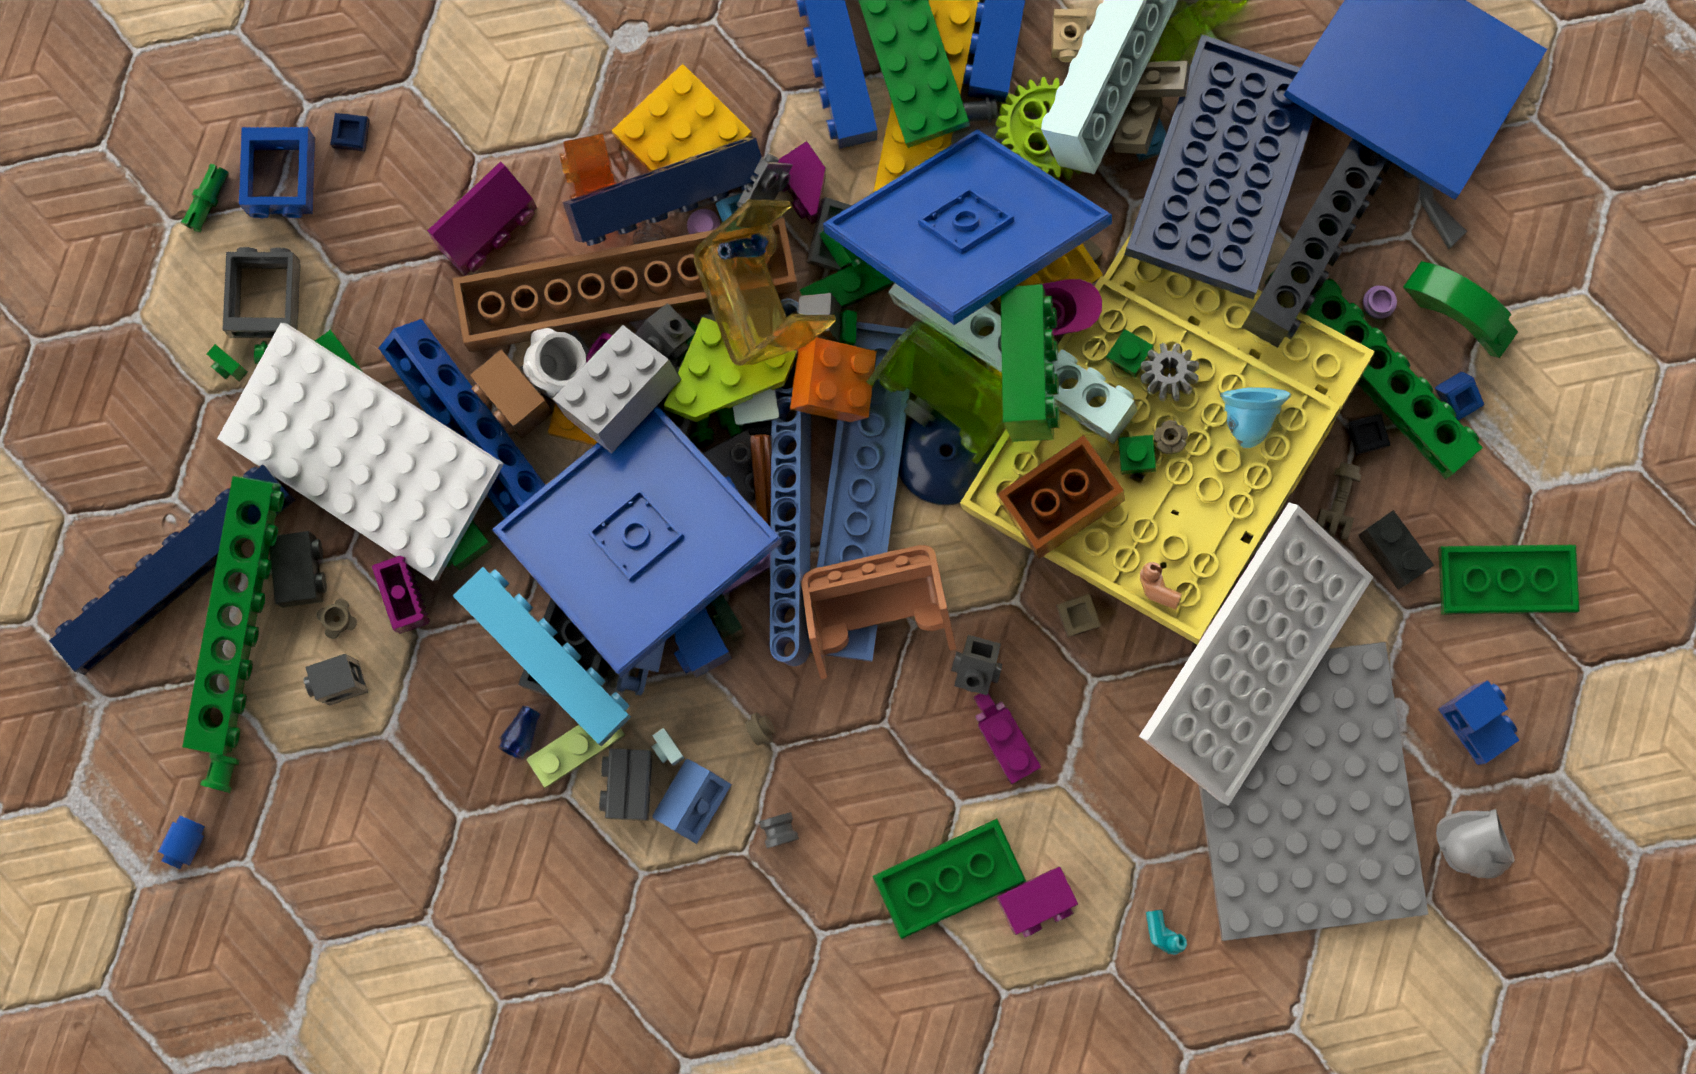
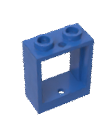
M242 127L239 205L250 217L263 219L270 217V214H282L286 218H301L303 214H313L315 137L308 127ZM254 150H299L298 197H253Z

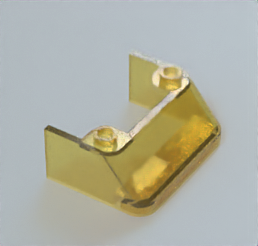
M748 199L697 246L694 253V264L729 357L734 364L739 366L753 365L803 348L837 321L835 315L791 314L786 317L765 261L773 255L777 246V238L772 224L792 207L790 201Z

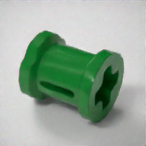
M209 753V758L211 759L206 779L201 780L200 785L231 793L230 780L234 767L239 765L240 760Z

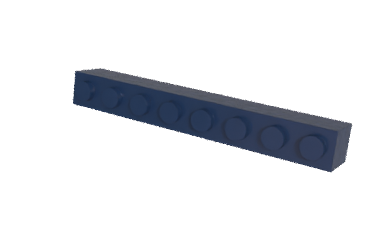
M261 465L259 468L255 466L243 475V477L282 484L265 465ZM283 484L280 491L284 492V502L281 511L276 512V516L296 501ZM230 488L221 492L215 498L216 503L207 511L201 510L194 514L188 521L190 525L180 533L174 532L165 538L162 542L163 547L153 555L150 553L142 557L135 564L136 569L127 577L123 575L114 580L108 587L110 591L100 599L96 597L87 602L82 608V614L73 621L71 619L67 620L56 628V635L49 641L74 672L85 675L216 567ZM256 505L251 506L248 510V518L253 524H256L261 518V511Z

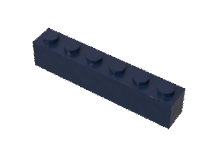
M746 137L562 203L575 241L586 242L587 246H591L605 241V235L617 231L618 235L632 232L637 229L636 224L648 220L649 224L665 220L668 218L667 212L679 209L680 213L696 209L699 207L698 201L710 198L711 202L724 199L729 196V190L740 187L741 191L748 190L746 188L747 184L753 185L755 183L750 179L751 176H758L754 171L762 156L756 138Z

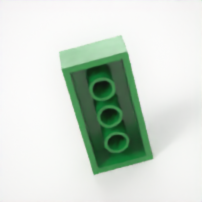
M1043 284L1015 286L1001 295L1003 423L1012 442L1054 439V428L1060 427L1059 408L1055 406V398L1053 396L1059 394V380L1052 363L1053 361H1058L1057 341L1054 340L1052 330L1057 328L1056 307L1053 308L1052 296H1046Z

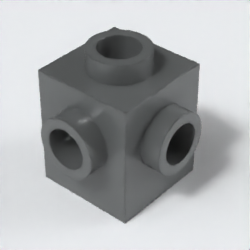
M667 303L647 318L635 334L666 358L670 359L672 357L676 361L688 351L689 345L687 342L695 332L688 325L687 321L680 317Z
M968 635L963 653L956 651L951 671L957 673L954 686L970 692L987 695L991 682L998 683L1003 664L998 663L997 659L1001 643Z

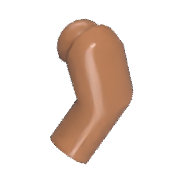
M1146 563L1140 572V581L1145 596L1152 601L1176 610L1182 593L1165 586L1162 568L1158 563Z

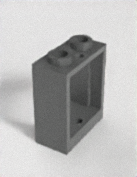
M240 247L237 248V252H226L223 331L230 338H272L280 323H287L296 330L298 329L300 260L290 249L276 247L271 248L270 252H257L255 248ZM242 268L287 269L285 318L240 317Z

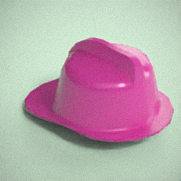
M1081 279L1043 283L1046 296H1052L1053 308L1056 307L1057 328L1052 329L1054 336L1082 331L1090 328L1098 320L1102 312V298L1099 291L1091 283Z

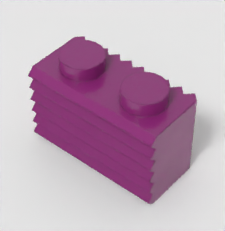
M397 556L372 566L392 629L399 634L428 625L430 619L427 617L429 613L425 611L426 606L423 605L424 600L421 599L422 594L418 592L420 588L416 586L418 583L414 579L416 575L412 573L413 568L405 563L406 558L403 556Z

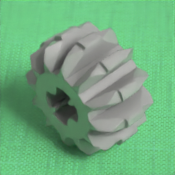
M1165 343L1160 344V354L1154 350L1148 351L1150 361H1142L1141 369L1145 371L1141 375V382L1149 384L1147 392L1152 395L1160 390L1159 399L1162 402L1166 400L1167 394H1172L1174 401H1179L1180 390L1190 395L1192 393L1190 384L1198 383L1199 376L1194 373L1199 369L1198 361L1190 360L1192 351L1188 349L1180 354V344L1178 343L1173 345L1172 351H1167ZM1169 368V371H1171V368H1175L1176 375L1171 377L1169 373L1168 377L1164 376V369Z

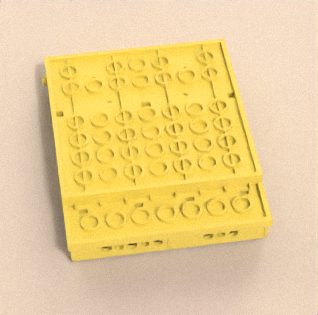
M1130 233L1104 277L1100 276L1094 286L1102 298V312L1098 320L1090 328L1064 334L1058 344V353L1061 349L1067 351L1077 359V365L1085 370L1089 367L1097 370L1106 378L1104 382L1114 388L1120 385L1134 395L1133 400L1135 401L1137 412L1118 438L1153 435L1154 441L1156 428L1161 427L1163 422L1172 420L1187 429L1188 438L1185 440V448L1178 453L1166 454L1157 448V442L1154 441L1156 472L1139 473L1145 476L1144 479L1136 475L1131 479L1132 474L1121 475L1118 439L1112 444L1059 410L1060 427L1054 428V439L1012 442L1007 429H1005L960 504L962 509L970 515L1032 550L1001 506L997 493L1084 435L1123 488L1125 501L1044 555V557L1198 645L1234 589L1288 497L1299 484L1333 427L1338 414L1373 358L1375 351L1300 312L1296 319L1301 321V324L1291 340L1284 337L1277 348L1242 328L1262 291L1257 290L1254 299H1250L1126 256L1124 253L1131 236ZM1126 329L1154 345V351L1160 354V344L1162 343L1166 344L1167 351H1172L1175 343L1180 344V354L1190 349L1192 351L1190 360L1198 361L1199 369L1194 372L1199 376L1198 383L1190 384L1192 388L1190 395L1180 390L1179 401H1174L1172 394H1167L1166 400L1162 402L1159 399L1160 390L1150 395L1147 392L1149 384L1141 382V375L1145 371L1141 369L1135 378L1108 362L1106 356L1123 330ZM1165 368L1164 376L1168 377L1169 373L1171 377L1175 376L1176 369L1171 368V371H1169V368ZM1074 378L1066 379L1061 384V387L1063 389H1072L1077 385L1078 380ZM1249 387L1274 388L1291 393V397L1281 406L1280 414L1276 415L1264 441L1252 448H1242L1228 427L1227 412L1224 411L1225 403L1220 397V393ZM1096 396L1090 400L1089 405L1100 407L1106 402V398ZM1169 434L1167 438L1173 440L1174 435ZM1245 533L1253 537L1252 540L1248 539L1247 537H1245L1243 541L1241 539L1243 538ZM1146 563H1158L1162 568L1165 586L1182 593L1176 610L1152 601L1145 596L1140 581V572Z

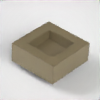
M1090 594L1057 604L1056 606L1067 638L1101 626Z

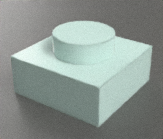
M664 728L652 735L657 742L652 748L662 763L669 760L674 766L685 759Z

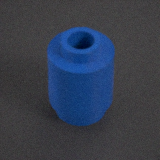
M179 816L176 823L172 822L158 850L159 853L164 854L161 861L178 869H181L183 863L190 866L204 838L202 832L205 826Z

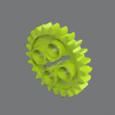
M1042 77L1039 86H1036L1034 81L1030 79L1026 89L1018 85L1014 92L1015 95L1008 94L1005 100L1006 104H1002L999 110L1002 116H998L995 125L1001 128L998 129L995 136L998 139H1005L1001 142L1003 146L1058 180L1062 173L1068 181L1072 177L1073 171L1079 175L1082 171L1059 166L1055 157L1051 156L1050 146L1041 130L1043 118L1047 114L1044 103L1048 104L1050 112L1055 101L1057 89L1060 86L1059 78H1055L1053 84L1048 85L1046 78ZM1024 112H1032L1038 119H1029ZM1035 142L1039 144L1042 150L1036 151L1032 149L1029 143Z

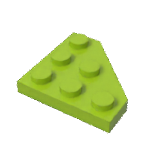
M702 317L678 371L681 380L669 392L664 404V410L697 422L709 417L710 413L725 407L729 409L753 399L754 395L769 389L773 391L785 386L796 360L797 351Z

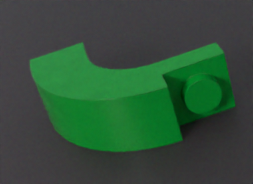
M1421 261L1403 286L1419 307L1440 312L1464 326L1490 356L1500 358L1518 333L1508 320L1512 314L1502 303L1476 283L1450 269Z

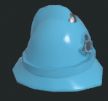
M1260 387L1235 389L1220 393V397L1225 403L1224 411L1227 412L1228 427L1242 448H1252L1264 441L1276 415L1280 414L1281 406L1291 397V393L1286 390Z

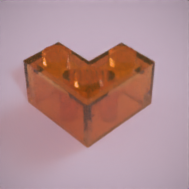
M603 133L563 141L565 153L559 154L567 183H574L576 193L570 195V199L615 184L610 155Z

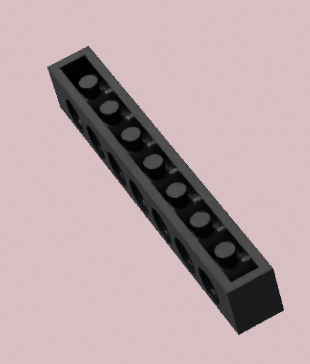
M1351 139L1242 328L1277 348L1284 337L1292 339L1301 324V321L1296 319L1299 312L1304 315L1307 313L1315 299L1310 294L1313 288L1319 291L1329 275V272L1324 270L1326 265L1328 264L1333 267L1343 250L1338 246L1339 242L1343 241L1346 243L1357 226L1351 223L1353 218L1355 217L1360 220L1370 203L1365 200L1366 195L1369 194L1373 197L1383 181L1378 176L1380 171L1386 174L1393 162L1357 140Z

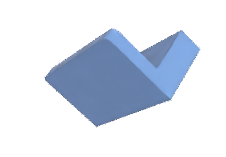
M686 759L652 817L697 844L732 784L697 763Z

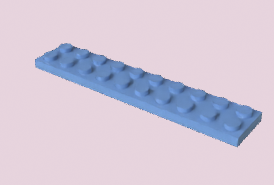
M862 322L856 323V343L853 346L877 351L869 418L854 422L837 421L817 568L888 552L906 413L903 411L908 405L905 402L909 398L918 330ZM877 625L848 631L849 642L846 647L837 653L826 655L872 662ZM810 644V651H809V653H812V654H813V651H812V648H811V644Z

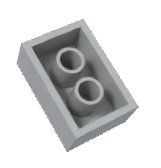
M622 325L555 395L553 400L568 420L610 453H613L680 382L681 378L668 358Z

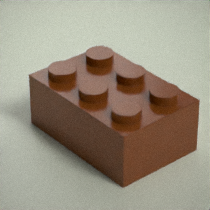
M1084 435L997 493L1001 506L1039 559L1125 501L1123 488Z

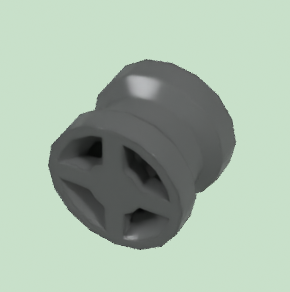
M791 812L759 822L760 828L765 831L767 836L765 840L767 849L799 839L798 833L793 830L791 825L793 821Z

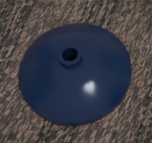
M935 406L931 412L935 420L933 422L929 421L925 427L913 418L905 424L898 474L906 488L925 502L944 506L960 504L994 449V442L984 423L971 412L955 406ZM949 446L952 449V454L948 457L942 456L939 451L940 448Z

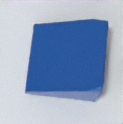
M1459 372L1435 387L1441 401L1448 403L1456 412L1455 418L1458 421L1485 405L1474 377L1464 372Z

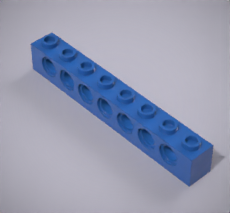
M419 319L394 328L378 349L424 411L504 463L487 495L502 516L506 518L542 489L545 483L486 404L471 389V384L424 321Z

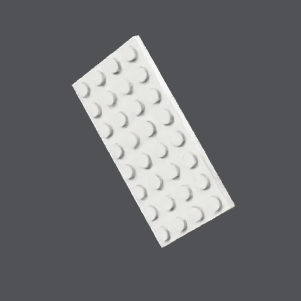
M280 323L217 438L259 467L265 465L273 476L394 556L405 557V563L432 581L439 580L504 465L503 462L287 323Z
M1289 502L1139 737L1218 801L1229 806L1368 587L1373 576L1299 505Z

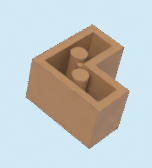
M502 349L470 375L475 383L471 389L484 404L488 400L493 403L497 408L493 413L510 436L516 432L523 439L553 414L545 399Z

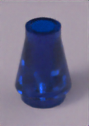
M522 706L519 713L499 737L501 742L498 748L512 757L523 759L526 753H530L537 722L541 714L530 707Z

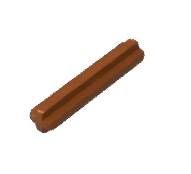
M756 434L751 436L750 442L757 513L771 527V439L767 434Z

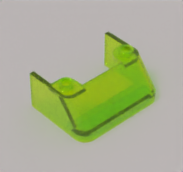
M915 321L897 338L866 381L872 386L880 379V384L891 392H896L897 390L904 392L908 389L961 428L959 431V435L962 438L961 444L969 451L977 453L972 459L976 464H978L1005 428L1003 423L1002 380L923 322Z

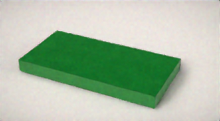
M1576 545L1440 546L1438 548L1441 615L1580 612Z
M994 819L872 876L901 939L1026 882L998 819Z

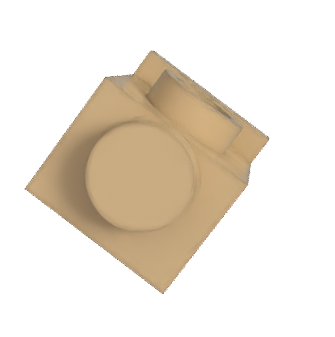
M1054 9L1051 27V58H1059L1062 62H1071L1073 58H1076L1086 33L1087 10ZM1064 33H1075L1076 36L1069 38Z

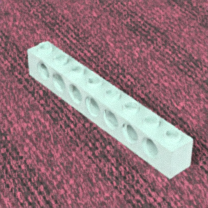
M896 283L893 285L889 294L895 305L1002 372L1001 316L994 312L995 308L990 303L953 325ZM985 326L994 327L991 334L987 336L978 335L981 328ZM1061 349L1058 353V361L1052 362L1055 374H1058L1059 394L1053 395L1055 406L1114 444L1137 412L1136 404L1133 400L1134 395L1120 385L1114 388L1104 382L1106 378L1100 372L1091 367L1085 370L1076 364L1078 361L1073 355ZM1074 378L1078 380L1077 385L1072 389H1063L1061 387V384L1066 379ZM1096 396L1106 398V402L1100 407L1090 406V400Z

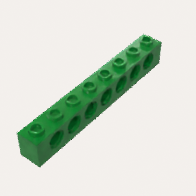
M1273 272L1268 276V278L1264 282L1265 285L1268 283ZM1326 279L1319 291L1313 288L1314 294L1312 295L1315 299L1305 315L1345 335V331L1355 332L1359 337V343L1375 351L1374 356L1381 360V369H1374L1368 364L1357 383L1358 386L1445 480L1453 475L1483 448L1478 443L1480 441L1478 435L1470 427H1464L1455 418L1456 412L1448 403L1439 401L1432 393L1433 388L1425 378L1417 377L1409 368L1410 363L1407 358L1400 352L1395 353L1388 346V340L1383 332L1376 327L1372 328L1363 319L1365 318L1363 311L1356 304L1349 303L1341 295L1342 290L1333 279ZM1328 306L1333 308L1337 318L1334 320L1327 319L1322 313V307ZM1391 380H1398L1404 385V394H1397L1392 390ZM1414 405H1422L1427 410V419H1421L1415 415ZM1438 429L1448 432L1450 435L1449 444H1444L1438 440Z
M232 476L183 748L225 755L232 752V748H236L238 745L240 728L237 727L239 714L244 712L247 696L243 694L245 680L248 681L250 679L253 669V661L249 660L251 647L256 646L259 637V627L255 625L257 614L262 612L265 604V593L261 592L264 579L267 580L271 572L272 561L268 559L270 545L274 546L278 534V527L274 525L276 512L281 511L284 502V492L280 491L282 484L243 476ZM253 505H256L261 511V518L256 524H253L248 518V510ZM246 539H250L255 546V551L250 558L246 557L241 549L242 543ZM240 572L248 578V587L245 591L239 590L235 584L236 576ZM233 606L239 608L242 613V620L238 625L232 623L229 618V612ZM226 640L231 641L236 647V653L233 658H228L223 652V645ZM220 674L225 675L229 679L230 685L226 692L221 691L217 686V678ZM213 708L219 709L223 714L221 725H216L211 720L210 714Z

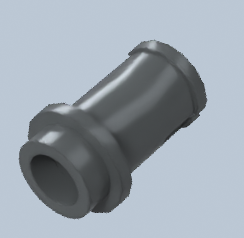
M986 96L985 100L963 103L969 122L988 120V123H991L992 119L998 118L996 99H989V96Z

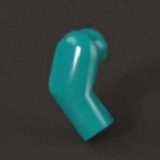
M1163 910L1146 912L1151 943L1167 954L1177 955L1183 952L1187 947V940L1184 935L1177 934L1165 927Z

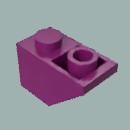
M806 141L781 157L778 163L793 165L789 172L790 180L782 192L788 191L794 199L791 204L795 212L801 219L806 217L812 225L817 220L825 184L826 167Z

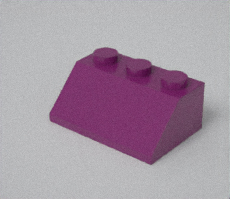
M500 161L427 231L437 248L466 275L470 271H477L486 262L487 258L485 256L494 248L499 249L504 246L511 237L510 233L518 225L524 226L533 218L534 210L537 207L530 194Z

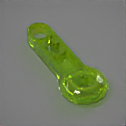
M1198 0L1196 3H1193L1168 20L1158 41L1162 46L1160 54H1157V51L1154 54L1152 53L1149 62L1181 61L1190 44L1198 40L1201 34H1207L1240 12L1248 0H1242L1239 3H1231L1228 0ZM1219 3L1220 7L1216 9L1212 18L1201 15L1204 9L1210 11Z

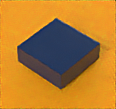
M335 113L330 142L332 148L365 152L370 122L368 116Z

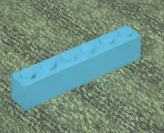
M482 567L453 597L600 746H603L631 718L626 712L630 705L616 691L610 696L601 687L606 681L592 667L586 671L577 662L581 655L568 642L561 646L553 638L557 631L544 618L537 622L529 614L533 607L519 593L513 597L505 589L509 582L496 569L489 573Z

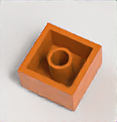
M818 337L798 343L790 409L846 422L869 418L877 351Z

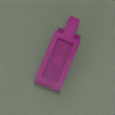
M981 693L975 695L974 700L982 712L975 716L979 723L977 726L1010 784L1040 769L1041 766L1009 709L1005 707L1003 702L1001 701L995 705L989 693L987 695Z

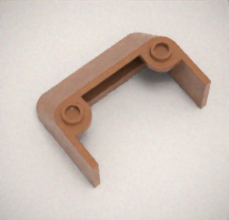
M917 545L819 567L808 571L802 577L801 586L809 641L820 679L827 678L824 655L837 653L845 648L849 642L848 631L914 616L917 626L922 630L936 631L944 628L949 650L956 649L936 554L930 546Z

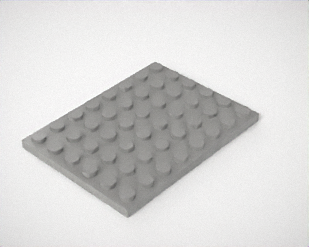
M1386 642L1328 649L1230 805L1228 806L1218 801L1199 785L1221 941L1428 915Z

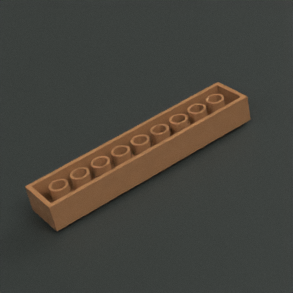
M784 217L452 278L463 343L469 352L531 341V334L536 330L544 328L570 334L575 329L577 332L645 320L667 303L677 313L797 291L796 276Z

